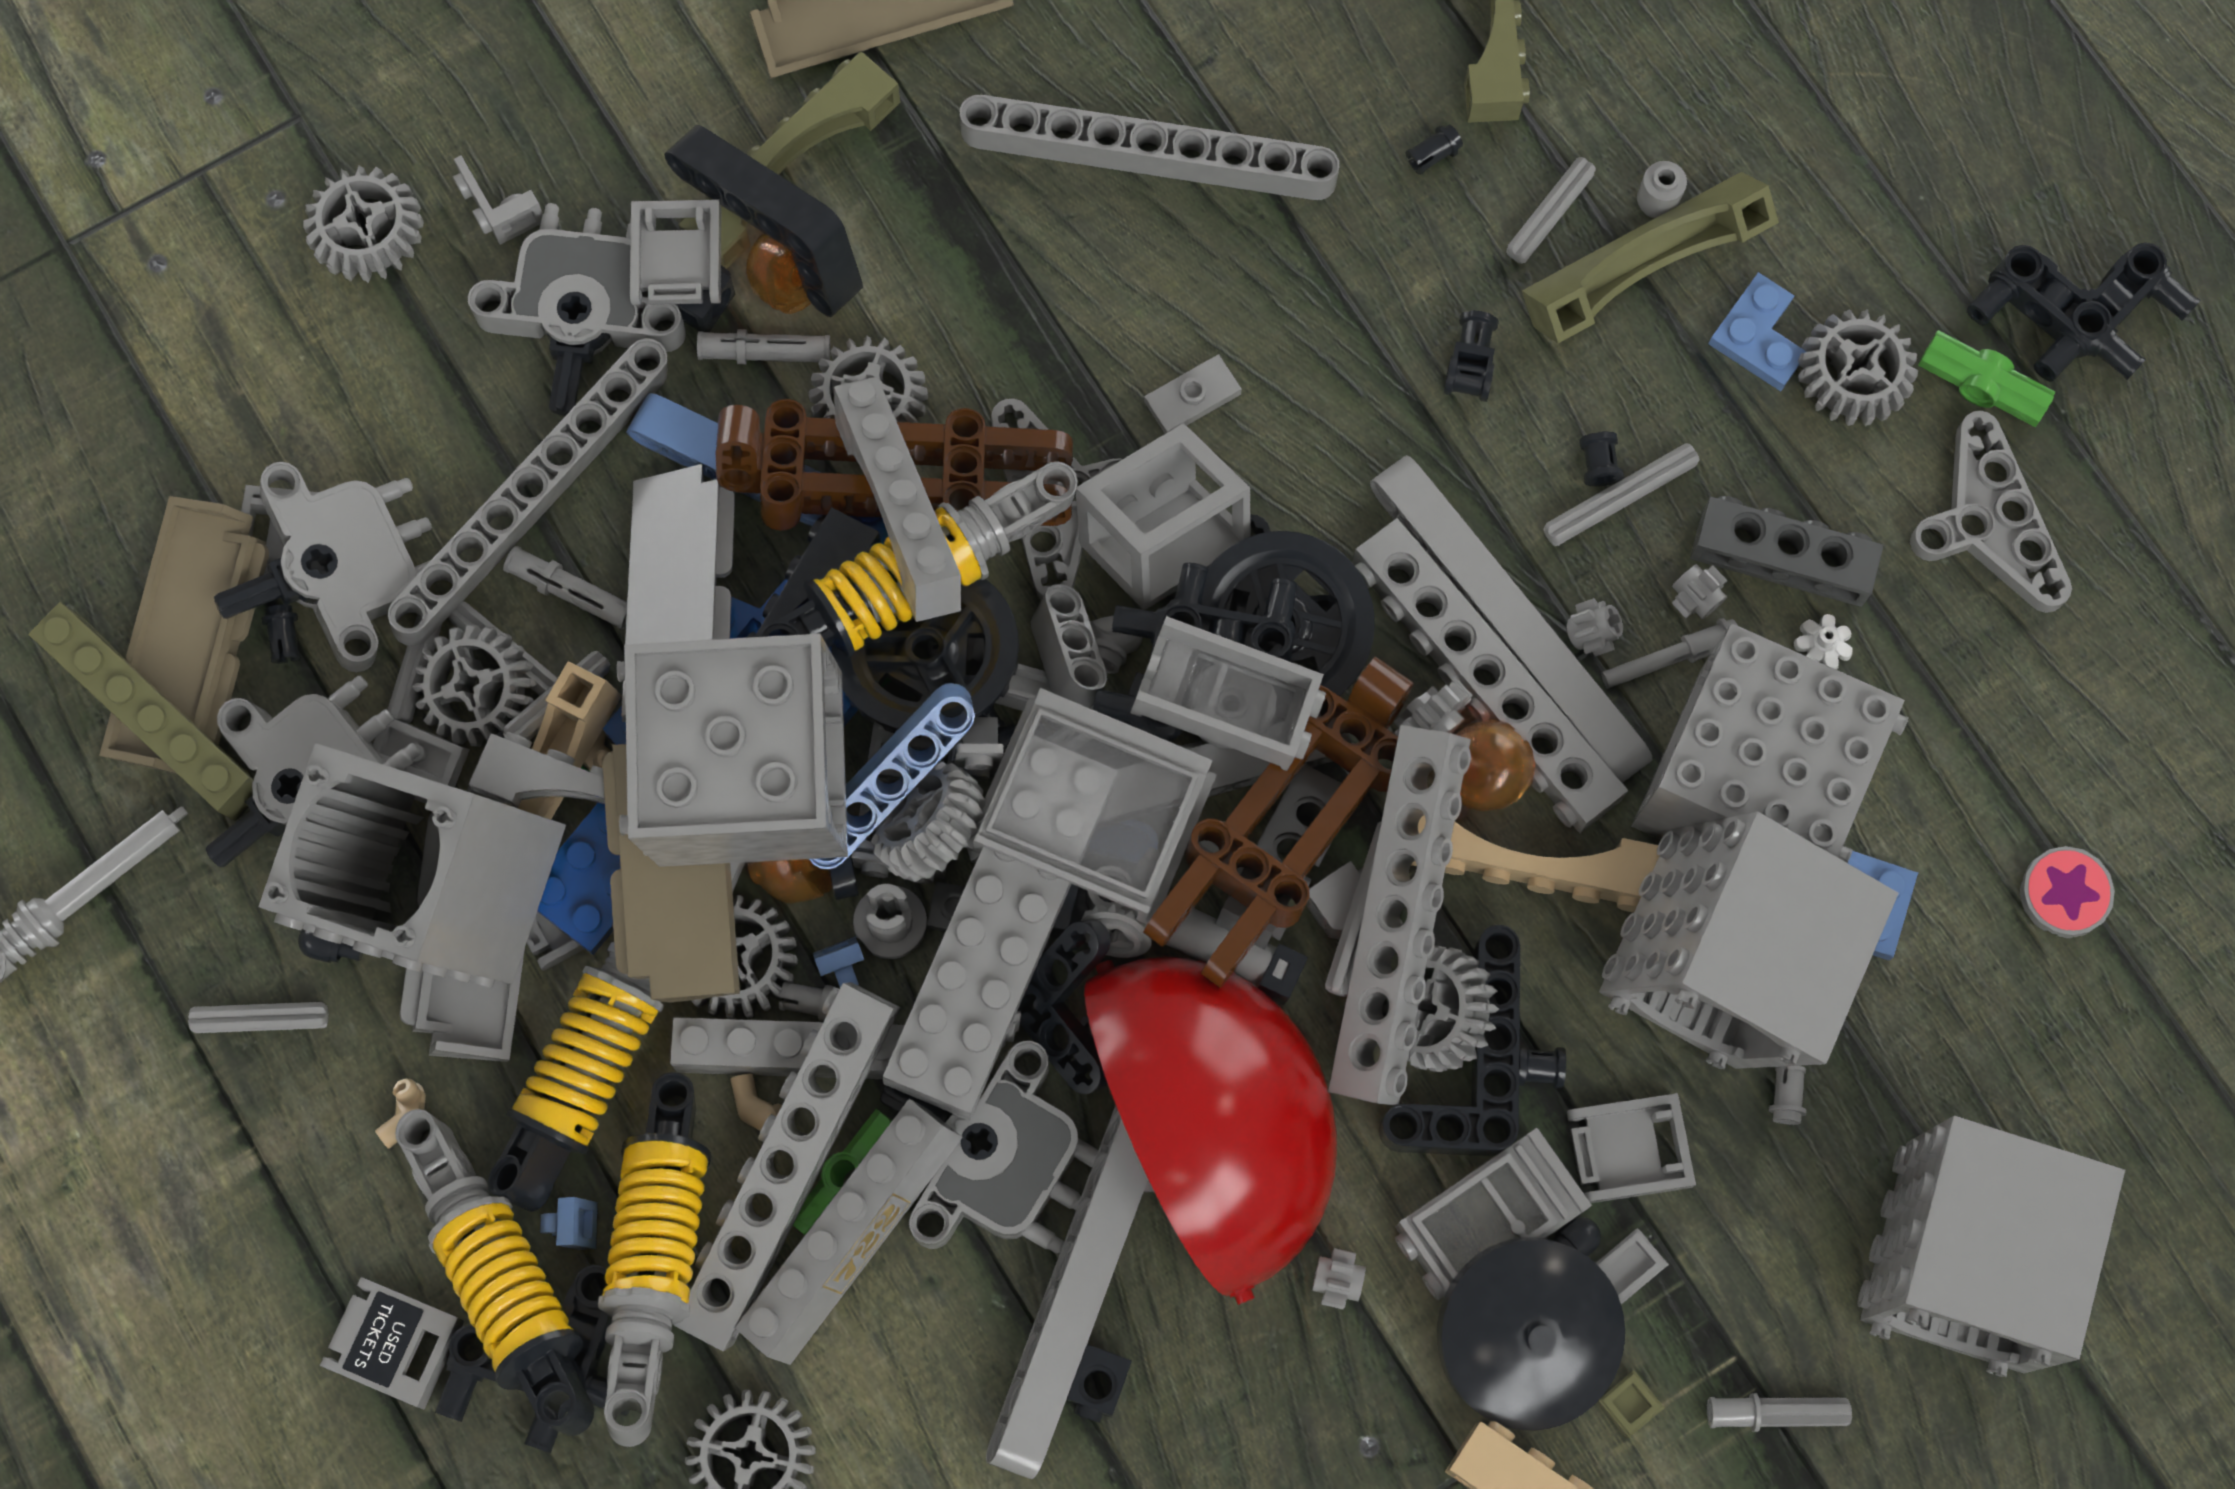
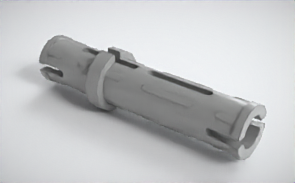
M738 329L737 333L698 331L697 357L698 360H737V364H747V360L819 362L821 358L830 360V335L748 334L747 329Z
M519 546L513 547L508 554L503 567L505 572L537 586V591L546 596L551 593L617 626L621 630L626 628L627 601L562 570V564L554 560L548 563L522 550Z

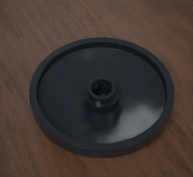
M1539 1237L1506 1240L1490 1246L1473 1257L1458 1272L1448 1287L1440 1307L1437 1322V1347L1440 1362L1455 1392L1468 1406L1488 1420L1518 1430L1537 1431L1558 1427L1578 1418L1592 1408L1601 1399L1614 1380L1621 1363L1625 1345V1321L1622 1305L1607 1275L1594 1261L1580 1251L1561 1242Z

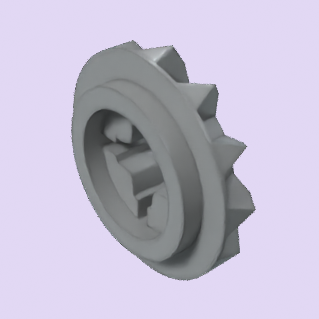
M1096 904L1093 910L1084 912L1081 921L1095 919L1106 926L1111 940L1110 949L1106 955L1118 958H1132L1143 955L1151 946L1152 939L1143 933L1147 924L1136 920L1137 916H1134L1133 909L1125 911L1119 909L1116 904H1113L1110 908ZM1085 933V941L1088 943L1091 937L1089 933Z

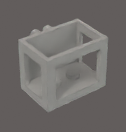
M1184 423L1076 488L1080 545L1143 610L1148 609L1169 595L1172 597L1176 596L1183 563H1198L1208 568L1225 550L1235 543L1251 537L1250 487ZM1195 463L1221 488L1210 494L1196 480ZM1231 505L1232 515L1226 510V508Z

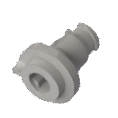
M881 884L870 889L859 901L854 912L853 925L856 937L874 956L883 959H897L910 954L920 945L927 930V916L922 902L913 892L901 886ZM886 913H887L889 916H891V917H892V916H895L894 918H892V919H890V920H888V919H884V920L880 919V918L882 917V915H884V914H886Z

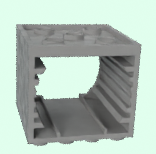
M1731 623L1699 672L1631 827L1661 840L1671 829L1758 811L1848 863L1853 849L1843 846L1891 732L1893 731L1901 735L1906 727L1909 717L1899 714L1905 700Z
M821 634L624 645L625 661H617L618 681H625L628 815H620L619 827L621 835L628 834V839L659 867L848 857L842 671Z
M315 743L258 907L277 913L274 919L275 923L297 930L304 929L313 932L315 937L338 944L344 943L353 946V950L374 957H384L393 960V964L419 972L422 970L437 976H447L467 983L470 981L489 988L493 987L495 980L513 984L566 825L455 787ZM416 795L428 799L424 809L433 811L434 816H432V820L439 830L440 850L438 866L432 886L419 909L405 924L397 926L373 920L376 909L391 913L390 903L380 900L382 891L389 893L390 883H387L386 879L388 873H392L393 865L391 864L393 858L397 856L400 850L398 848L400 839L405 840L410 833L403 830L406 822L417 825L424 818L409 813Z
M1758 811L1671 829V831L1664 835L1658 845L1657 855H1659L1653 871L1644 878L1640 885L1639 896L1641 898L1635 912L1628 916L1621 928L1620 935L1623 939L1616 954L1612 955L1604 966L1602 972L1604 982L1599 993L1612 999L1608 1007L1611 1010L1616 1008L1615 1012L1622 1015H1627L1628 1009L1707 1052L1709 1056L1706 1062L1718 1069H1725L1726 1064L1735 1069L1826 1064L1899 893Z
M1952 1116L1906 1143V1146L1901 1145L1896 1152L1892 1171L1898 1173L1894 1191H1887L1881 1208V1217L1887 1218L1882 1236L1876 1235L1869 1254V1261L1875 1263L1871 1280H1864L1857 1301V1306L1863 1308L1860 1321L1872 1324L1869 1334L1875 1337L1879 1335V1338L1889 1340L1891 1331L1959 1352L1989 1362L1986 1372L1990 1374L1996 1373L1995 1375L2000 1377H2007L2008 1369L2028 1373L2079 1360L2125 1170L1957 1116Z

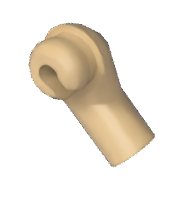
M742 1074L730 1079L739 1118L744 1123L761 1131L765 1121L771 1114L777 1117L782 1105L779 1103L772 1105L758 1098L753 1074Z

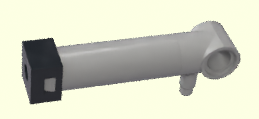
M1148 848L1144 857L1140 859L1131 878L1127 872L1115 866H1105L1096 870V872L1145 892L1160 857V852L1154 848ZM1088 890L1085 892L1086 905L1089 910H1093L1096 904L1107 908L1116 904L1119 909L1125 911L1131 909L1117 902H1105L1097 894ZM1194 908L1165 945L1199 961L1208 962L1230 931L1216 925V918ZM1133 910L1134 916H1138L1139 912ZM1268 943L1265 950L1253 945L1233 973L1251 982L1273 1001L1284 1006L1294 990L1308 957L1280 943L1277 947Z

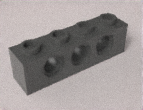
M1710 496L1701 514L1690 559L1862 607L1872 594L1884 545L1872 542L1871 537L1862 533L1849 532L1844 534L1829 530L1828 525L1819 521L1806 520L1801 522L1786 518L1783 512L1776 509L1763 508L1758 510L1743 506L1740 500L1733 497L1720 496L1714 498ZM1744 529L1753 536L1754 542H1742L1736 537L1734 530ZM1787 541L1795 547L1797 554L1788 555L1782 552L1778 542ZM1830 553L1838 559L1840 566L1831 567L1823 561L1821 554Z
M1304 764L1290 782L1257 846L1282 863L1283 861L1279 858L1278 853L1289 854L1308 829L1297 818L1305 817L1313 822L1342 783ZM1331 843L1314 865L1320 866ZM1244 867L1240 874L1245 879L1258 878L1256 873L1247 867ZM1307 876L1304 878L1309 886L1312 879ZM1286 894L1275 895L1277 901L1284 906H1288L1290 901L1293 900ZM1229 895L1215 924L1230 931L1247 907ZM1269 924L1254 945L1265 950L1270 938L1274 937L1280 941L1286 928H1279Z

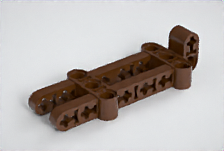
M781 399L773 402L768 407L765 431L760 433V418L754 409L743 405H730L720 411L715 451L718 484L722 488L733 492L760 493L762 520L771 529L779 531L789 530L799 523L802 514L827 515L831 507L848 516L882 518L865 475L805 472V459L857 462L853 454L848 455L835 424V419L806 417V411L800 403L791 399ZM961 408L951 412L947 416L945 424L897 422L914 465L943 466V479L920 478L934 511L943 502L949 503L956 511H959L969 506V500L976 496H980L985 501L998 490L1012 483L984 481V468L1037 471L1051 462H1062L1069 466L1073 462V440L1069 434L1058 430L987 427L982 415L969 408ZM1043 484L1044 489L1050 495L1061 496L1067 492V489L1061 485ZM1072 504L1067 510L1052 517L1040 526H1059L1068 522L1072 516Z
M1374 657L1358 678L1347 701L1320 685L1318 690L1326 692L1320 710L1321 717L1314 718L1309 716L1304 731L1312 733L1304 758L1301 760L1295 757L1287 771L1281 769L1279 765L1270 763L1225 822L1208 818L1194 826L1185 853V858L1190 868L1153 914L1143 933L1163 947L1212 884L1246 906L1247 909L1217 947L1201 972V975L1221 988L1269 924L1279 928H1287L1298 922L1310 897V889L1304 880L1305 876L1372 788L1381 792L1388 791L1392 769L1384 768L1378 760L1387 759L1392 762L1394 761L1398 736L1390 732L1388 728L1403 708L1414 682L1378 657ZM1350 733L1358 739L1359 743H1349L1341 737V734ZM1316 749L1350 773L1281 863L1247 838ZM1204 840L1211 841L1218 846L1220 851L1214 853L1207 852L1199 846L1198 842ZM1237 868H1250L1256 873L1258 878L1245 879L1238 874ZM1286 894L1294 900L1296 905L1291 907L1284 906L1276 900L1275 895Z

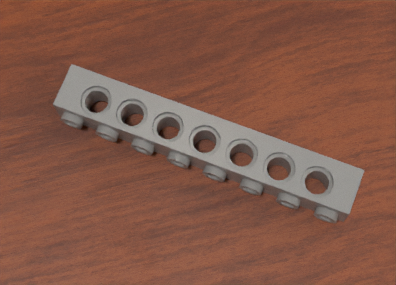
M1398 518L1355 549L1352 563L1363 577L1368 589L1373 587L1383 599L1381 600V605L1387 615L1395 622L1401 620L1411 632L1409 638L1414 647L1424 656L1429 654L1438 664V673L1447 686L1452 681L1459 680L1473 695L1471 697L1472 700L1466 705L1471 715L1479 723L1484 724L1486 722L1497 735L1495 741L1499 748L1509 758L1514 756L1526 769L1524 776L1529 784L1537 792L1541 793L1544 791L1555 804L1553 806L1555 814L1565 826L1569 828L1574 826L1579 833H1582L1623 800L1628 789ZM1394 569H1401L1409 575L1411 580L1403 584L1396 583L1390 579L1388 572ZM1424 602L1431 603L1437 608L1439 614L1435 617H1425L1418 612L1416 606ZM1450 636H1458L1465 641L1467 649L1463 651L1451 650L1446 645L1445 639ZM1477 670H1487L1493 674L1496 683L1482 685L1476 681L1473 673ZM1510 703L1518 705L1524 712V718L1519 720L1508 718L1504 714L1502 706ZM1534 738L1547 739L1552 744L1553 752L1550 754L1538 753L1532 747L1531 740ZM1564 772L1577 774L1582 781V787L1579 789L1566 787L1561 781L1560 774Z
M1400 725L1328 1092L1378 1104L1399 1105L1400 1096H1402L1406 1089L1408 1080L1406 1066L1409 1050L1413 1047L1417 1035L1415 1020L1418 1005L1422 1001L1426 989L1424 974L1427 959L1431 955L1435 944L1433 928L1436 913L1443 903L1444 891L1442 883L1445 867L1452 857L1453 845L1451 837L1455 819L1459 816L1462 807L1460 791L1463 776L1467 772L1471 761L1469 750L1471 739L1447 732ZM1434 769L1435 778L1432 785L1428 788L1427 777ZM1425 815L1426 824L1423 831L1419 834L1418 823L1421 817ZM1415 861L1417 865L1416 873L1410 880L1409 868ZM1406 906L1408 912L1407 919L1401 925L1400 914ZM1397 952L1398 965L1396 969L1392 971L1391 960L1393 955ZM1387 998L1389 1001V1011L1384 1017L1382 1005ZM1378 1044L1380 1048V1057L1378 1061L1375 1063L1373 1059V1051L1376 1045Z
M852 982L843 983L840 989L832 988L821 1010L827 1016L819 1032L813 1029L801 1049L800 1055L806 1058L798 1074L791 1072L780 1091L779 1097L785 1101L777 1117L771 1114L765 1121L758 1136V1140L764 1143L756 1159L749 1157L742 1167L737 1182L742 1184V1187L735 1201L728 1199L717 1218L716 1225L720 1226L721 1230L714 1244L708 1241L696 1260L695 1267L700 1269V1272L693 1286L686 1284L690 1288V1314L683 1322L673 1324L675 1327L721 1351H725L734 1345L739 1335L735 1327L757 1299L901 1007ZM844 1022L852 1024L857 1031V1042L851 1049L842 1047L836 1038L837 1029ZM821 1065L831 1067L836 1074V1084L831 1091L822 1090L816 1083L815 1075ZM801 1107L810 1110L815 1117L814 1129L809 1134L801 1132L795 1125V1114ZM779 1150L788 1152L793 1158L794 1168L789 1176L781 1175L774 1167V1156ZM757 1193L767 1195L772 1201L773 1210L769 1218L758 1216L753 1209L752 1203ZM735 1236L746 1238L751 1245V1255L746 1261L738 1259L732 1252L731 1246ZM715 1278L722 1279L730 1288V1298L727 1303L717 1301L711 1294V1283Z

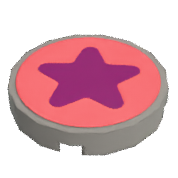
M2064 846L2047 850L2029 864L2021 882L2020 897L2026 914L2037 927L2043 931L2048 930L2052 934H2057L2059 937L2072 938L2086 935L2104 923L2113 908L2115 890L2110 873L2098 858L2083 849Z

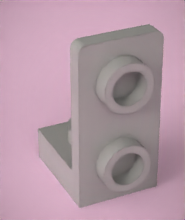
M460 155L454 158L459 173L452 177L464 199L473 197L479 207L472 212L484 234L492 231L501 245L541 224L543 212L532 190L523 194L510 195L500 203V206L492 209L463 157Z
M977 717L974 719V723L969 731L951 749V763L955 764L958 768H963L976 781H985L990 779V775H995L1002 760L1003 744H998V717Z

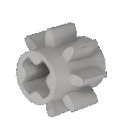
M1696 564L1672 585V588L1678 593L1672 604L1685 618H1688L1692 613H1697L1703 620L1727 599V596L1721 589L1728 580L1714 565L1708 570L1705 569L1703 571Z
M1595 598L1576 604L1577 613L1571 615V618L1567 621V633L1573 646L1578 650L1584 649L1585 654L1593 652L1595 656L1615 650L1612 641L1618 640L1623 633V623L1617 609L1612 605L1606 606L1605 601L1597 603Z
M1334 1248L1331 1258L1319 1256L1312 1291L1323 1293L1322 1305L1344 1309L1347 1299L1359 1301L1366 1267L1354 1264L1356 1253Z

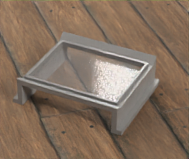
M1040 688L1036 698L1029 696L986 794V803L982 809L984 817L976 824L978 832L971 835L967 842L969 846L964 848L980 854L982 848L986 847L1139 912L1136 920L1148 924L1153 914L1166 898L1187 848L1191 833L1197 824L1217 774L1209 771L1213 760Z

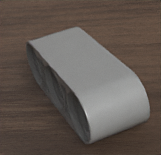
M1052 585L1045 592L1030 621L1031 629L1052 693L1090 708L1094 704L1097 690L1103 689L1106 684L1107 672L1081 596L1067 585Z

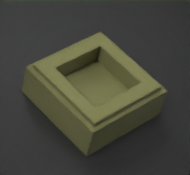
M1634 1370L1609 1389L1597 1402L1626 1439L1630 1438L1665 1408Z

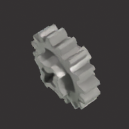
M1459 680L1452 681L1448 686L1445 685L1440 691L1432 686L1420 697H1416L1406 707L1401 716L1394 721V724L1399 729L1393 734L1399 736L1400 725L1453 733L1464 722L1465 719L1460 713L1472 700L1471 697L1473 695Z

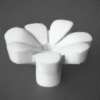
M1830 614L1823 615L1820 618L1819 624L1810 619L1801 624L1800 631L1804 635L1795 639L1794 648L1796 651H1807V657L1823 662V664L1836 670L1839 666L1838 658L1844 661H1848L1851 658L1852 647L1845 643V641L1851 638V631L1847 626L1836 628L1834 616Z

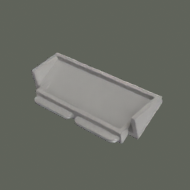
M702 464L633 481L625 644L730 639L731 593L726 587L717 586V578L728 576L733 568L735 496L733 491L720 487L717 479L705 482ZM623 681L621 714L623 722H626L625 681Z
M469 785L468 788H467V792H470V793H473V794H476V795H479V796H482V797H485V798L494 800V799L489 798V797H487V796H484V795H481V794H479V793H476V792L470 787V785ZM433 812L427 821L416 902L419 907L432 886L438 866L440 837L438 827L432 820ZM524 951L513 984L495 980L492 988L470 981L467 983L447 976L441 977L422 970L419 972L406 968L399 1013L400 1019L403 1023L413 1026L412 1032L432 1033L429 1056L505 1062L510 1060Z

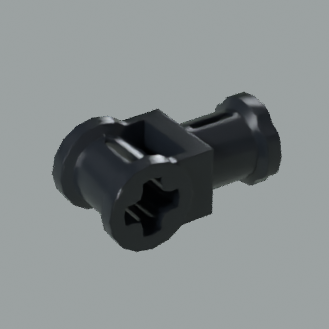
M1472 310L1462 312L1459 323L1462 326L1460 342L1456 341L1453 354L1450 357L1443 394L1451 395L1452 392L1479 396L1480 401L1487 402L1494 371L1493 357L1495 348H1490L1492 333L1498 328L1499 321L1492 314L1483 311ZM1475 334L1478 336L1477 343L1474 342Z

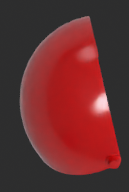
M1157 957L1141 959L1116 967L1112 960L1104 961L1095 967L1098 974L1086 980L1085 1004L1096 1050L1125 1129L1166 1216L1195 1265L1219 1293L1230 1296V1298L1234 1297L1237 1305L1246 1303L1255 1298L1252 1289L1256 1285L1271 1278L1285 1268L1302 1251L1319 1225L1330 1199L1337 1160V1129L1330 1092H1328L1329 1088L1321 1066L1311 1046L1286 1012L1267 994L1235 973H1232L1220 988L1201 975L1207 962L1179 957Z

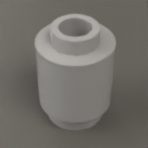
M1659 161L1652 164L1646 170L1637 193V202L1640 209L1647 216L1657 218L1679 206L1687 186V178L1682 168L1670 161Z

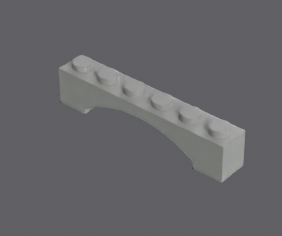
M878 377L834 386L835 424L848 455H854L873 492L896 558L902 580V589L915 621L918 622L961 611V574Z
M506 732L504 738L492 733L490 734L469 782L470 787L476 793L515 808L519 807L521 800L538 797H572L605 804L603 768L592 766L590 772L573 766L575 761L573 757L554 749H549L547 755L530 749L532 744L530 740L511 732ZM745 862L730 863L732 892Z

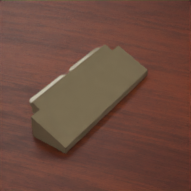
M766 0L769 8L761 11L758 9L750 11L749 17L770 79L1009 8L1014 6L1013 0Z
M169 496L125 660L188 719L219 745L222 732L217 725V715L222 705L231 700L240 667V661L237 657L239 644L248 636L255 608L231 618L223 619L215 605L214 596L264 575L269 558V549L266 546L267 542L249 536L254 516L224 504ZM112 712L110 713L99 756L177 774Z
M626 744L612 745L613 751L605 755L602 767L608 848L612 854L620 856L621 869L616 870L610 879L615 959L618 971L627 974L628 978H649L651 999L673 1003L740 994L730 863L659 867L628 839V834L621 835L619 827L620 815H628Z

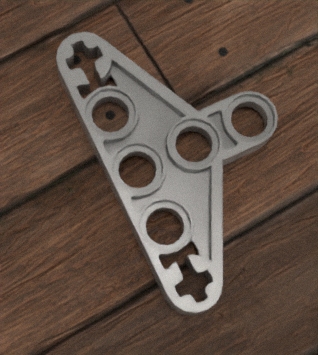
M1005 399L993 408L991 414L992 427L1009 428L1007 423L1002 422L1005 421L1006 413L1013 412V416L1019 419L1017 421V428L1048 430L1037 416L1020 400ZM1073 457L1070 467L1076 473L1077 481L1084 483L1122 459H1110L1081 466ZM1003 469L1006 482L1021 480L1035 472ZM1050 480L1044 483L1065 486L1057 480ZM1076 501L1072 502V516L1068 522L1059 526H1039L1021 538L1034 590L1040 600H1042L1045 592L1050 587L1042 585L1047 583L1048 580L1045 564L1054 562V571L1057 579L1066 580L1061 584L1074 589L1083 551L1079 541ZM1038 532H1048L1054 536L1056 543L1050 551L1039 552L1031 546V538ZM1061 555L1063 562L1057 561L1056 559Z
M1974 411L1968 414L1956 431L1951 510L1922 520L1911 534V549L1916 556L1926 561L1940 560L1967 550L2033 608L2045 613L2054 612L2071 596L2072 586L2067 572L1999 422L1988 412ZM1974 425L1977 430H1986L1987 435L1982 441L1979 436H1970L1969 432ZM1985 447L1987 453L1980 460H1976L1974 455H1979ZM1989 462L2001 464L2007 473L2006 480L2003 482L1990 480L1985 474V464ZM2014 501L2020 504L2024 509V519L2016 522L2007 519L2002 511L2003 503ZM1974 515L1980 518L1984 524V532L1980 535L1967 533L1962 527V517ZM1925 529H1934L1940 532L1944 540L1943 547L1940 549L1926 547L1921 540V532ZM2027 540L2037 543L2042 550V558L2038 561H2030L2024 558L2020 552V543ZM2045 565L2049 567L2043 575L2041 572H2038L2032 579L2027 574L2037 572ZM2045 583L2048 587L2056 586L2058 589L2053 599L2050 594H2041L2039 589Z

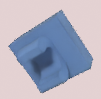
M856 937L813 953L821 976L834 971L840 988L843 983L847 982L859 985L851 965L864 960Z
M577 1197L558 1198L557 1213L541 1214L540 1233H552V1236H557V1246L577 1250L596 1249L597 1202Z

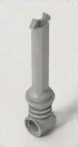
M179 807L170 815L164 810L160 811L47 900L32 898L27 903L23 899L17 903L16 912L12 914L14 920L11 922L9 919H5L2 922L4 928H0V983L18 969L16 962L23 965L27 962L25 955L28 954L30 957H34L37 954L34 948L38 947L40 950H43L45 947H56L60 943L57 938L64 933V920L177 834L180 829L176 823L188 814L183 807Z

